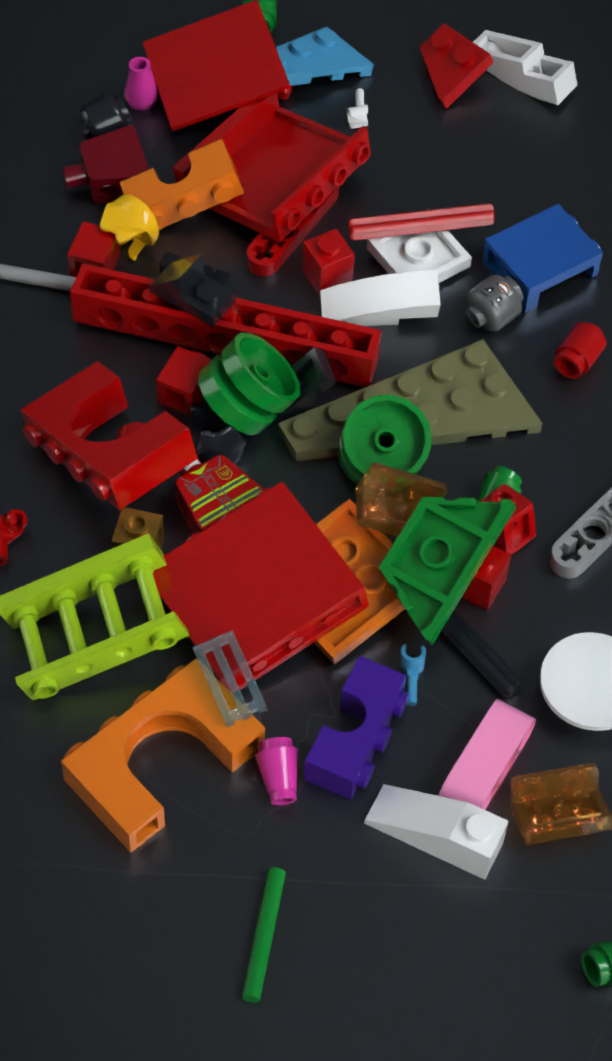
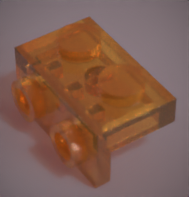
M373 463L356 487L357 525L398 537L421 498L444 497L447 493V485L379 463Z
M595 763L511 778V812L526 845L612 830V814L599 790V770Z

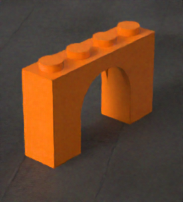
M197 658L187 666L181 665L175 668L162 685L154 691L148 690L142 693L129 710L119 717L113 716L103 723L96 735L85 743L79 742L73 745L65 754L64 759L61 760L64 781L130 853L165 827L164 807L139 782L128 767V761L133 750L142 740L162 731H181L191 734L202 741L232 773L258 753V743L265 740V727Z

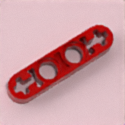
M339 187L318 208H315L295 230L291 231L293 235L290 238L278 242L259 233L247 248L248 270L260 277H267L276 273L339 197ZM269 247L271 248V249H270V258L265 257V256L268 254V252H269Z

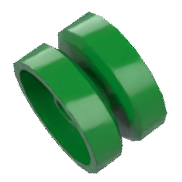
M249 332L239 333L222 350V355H216L198 374V384L201 392L212 410L225 423L247 435H259L277 417V413L284 412L300 395V383L287 360L274 346L261 337Z
M392 394L372 396L359 403L347 417L337 445L339 463L347 477L360 488L376 493L394 492L409 484L428 459L432 444L430 425L422 410L408 399ZM380 440L389 443L387 448L380 445Z

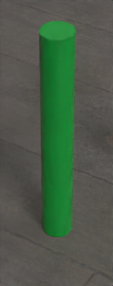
M271 867L268 869L242 999L247 1002H260L286 871L281 868Z

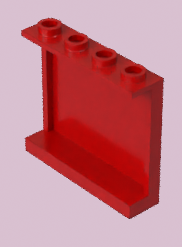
M277 93L240 106L190 151L192 152L220 139L223 140L235 166L244 194L208 209L278 242H281L291 231L295 230L315 208H318L337 187L341 186L371 156L367 127L362 126L349 137L280 107ZM188 154L173 167L176 183L182 181L191 170V161Z
M283 481L272 488L260 491L253 500L244 506L227 512L214 525L203 532L192 534L184 544L168 554H163L167 565L153 572L161 600L170 612L174 611L188 629L189 640L215 677L233 695L369 607L363 584Z

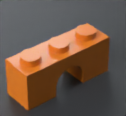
M222 139L188 153L191 161V170L182 181L174 184L163 183L160 181L155 169L152 168L121 181L120 185L123 194L135 196L145 203L154 214L159 230L244 194L235 166Z

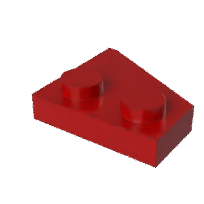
M445 23L420 46L436 93L445 109L494 63L490 53Z

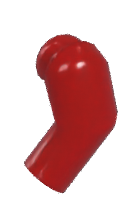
M12 509L0 516V567L8 563V545L24 532L28 523L27 516L22 510Z

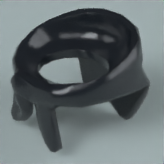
M192 406L190 411L193 415L194 426L190 428V433L197 457L203 464L217 455L226 456L234 464L240 461L247 443L245 433L239 432L233 426L225 423L214 411H212V417L207 418L205 410ZM211 428H221V429H222V430H220V431H218V432H215V433H214V432L212 433V432L206 431V430L211 429Z

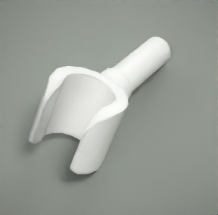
M361 88L355 91V107L347 108L346 111L350 129L368 126V106L364 104V90Z

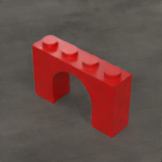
M98 361L20 409L26 424L23 427V432L30 444L34 447L40 446L56 465L60 463L64 465L77 482L81 483L84 481L90 486L99 500H107L118 510L123 509L198 459L190 429L166 411L122 438L105 442L85 440L94 429L129 407L120 377Z

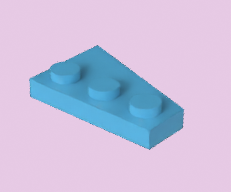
M328 27L276 47L290 86L309 84L313 77L328 76L331 81L341 80L345 73L357 72L359 77L371 76L374 66L372 62Z

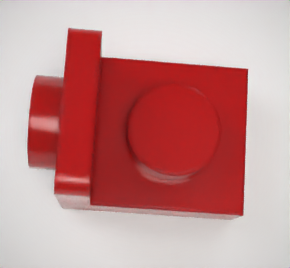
M503 484L479 502H501V499H509L515 502L517 508L495 542V547L512 555L536 537L534 506L532 501L510 486Z

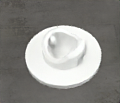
M594 632L574 634L556 643L544 658L540 672V687L543 697L557 716L573 726L593 731L612 729V636Z

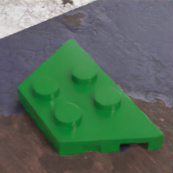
M422 497L380 564L379 569L428 643L433 645L517 508L515 502L509 499H501V502H477L475 498H458L449 501L443 497Z

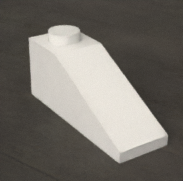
M383 784L365 818L364 824L485 880L503 845L509 821L469 802Z

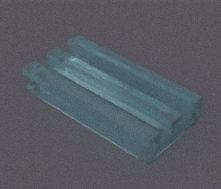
M233 630L193 647L227 728L234 725V721L242 718L244 721L251 718L252 713L259 711L260 714L267 711L264 699ZM229 644L254 700L247 704L221 649V646ZM213 651L238 708L229 710L205 655L207 652Z

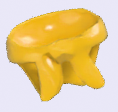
M124 194L106 205L100 221V229L115 234L120 246L129 240H133L128 248V256L131 261H136L138 254L144 246H153L159 236V227L154 214L145 203L129 194Z

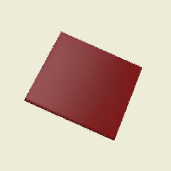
M258 0L143 42L172 132L291 88Z

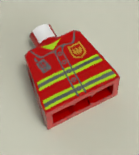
M217 455L203 464L199 459L195 460L178 472L181 476L174 482L176 504L192 534L203 532L220 521L224 514L231 510L239 509L253 500L260 491L264 490L224 455Z

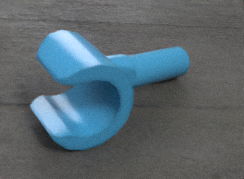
M406 644L401 648L399 665L400 669L407 675L406 693L410 694L407 703L409 706L417 704V680L419 674L424 670L426 648L423 645L420 648V656L416 658L409 657L406 654Z

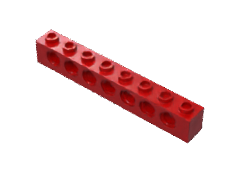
M82 263L70 291L74 322L222 355V350L239 333L249 332L261 337L274 346L290 366L295 364L314 347L325 351L336 381L361 387L370 386L379 361L382 330L240 298H236V302L212 327L150 292L149 286L155 279Z

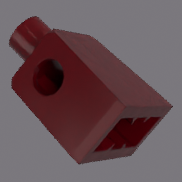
M129 125L81 142L79 145L81 164L62 167L66 189L87 185L92 202L97 205L111 203L124 195L120 182L149 170L134 125Z

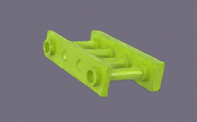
M149 533L0 595V616L13 630L20 627L31 666V671L15 677L16 684L32 701L50 698L56 695L60 689L156 649L170 648L178 640L189 636L188 629L174 611L165 614L153 572L167 564L162 550ZM136 578L149 622L126 631L114 589L116 586ZM98 595L110 638L87 647L75 605L80 601ZM59 611L71 654L47 663L36 622L42 617Z

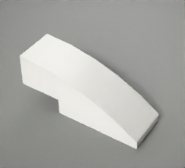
M485 30L473 41V43L490 53L494 61L486 71L525 94L559 105L577 86L574 62L544 55L542 43Z
M437 269L380 275L320 290L322 317L361 326L398 325L399 319L438 317L441 305Z

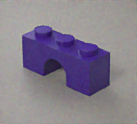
M362 656L358 657L341 690L340 710L355 716L362 725L350 732H340L323 725L305 759V781L351 801L358 787L363 789L367 787L375 768V764L371 763L376 751L384 752L392 734V729L388 726L393 716L400 718L407 706L410 694L404 692L407 675Z

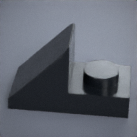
M200 254L172 262L149 286L150 292L212 327L236 302L235 291L204 275L203 256Z
M314 347L291 366L300 383V395L284 412L277 413V417L273 420L272 424L278 425L282 421L326 404L323 393L337 382L325 351Z

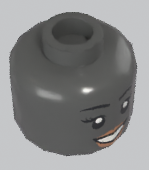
M490 275L467 294L469 308L466 309V315L475 327L480 328L483 326L489 331H498L521 313V302L524 300L523 293L517 283L509 276Z

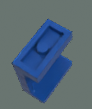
M558 203L486 238L482 264L492 275L509 276L517 283L524 296V300L521 303L522 310L526 313L537 307L540 292L582 271L590 278L597 276L603 252L599 244L594 239H590L579 227L577 220L572 215H569Z

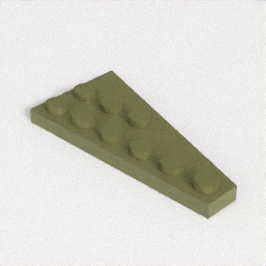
M484 340L465 346L278 423V433L295 461L338 457L337 445L347 417L359 403L378 395L392 394L408 399L422 410L430 425L431 445L465 442L469 436L490 434L491 438L506 437L507 432L526 430L527 434L540 433L542 428V422ZM380 440L379 442L380 445L383 447L388 446L389 444L387 441Z

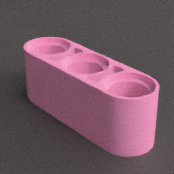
M496 699L447 776L438 796L469 802L486 810L526 744L535 726L536 719Z

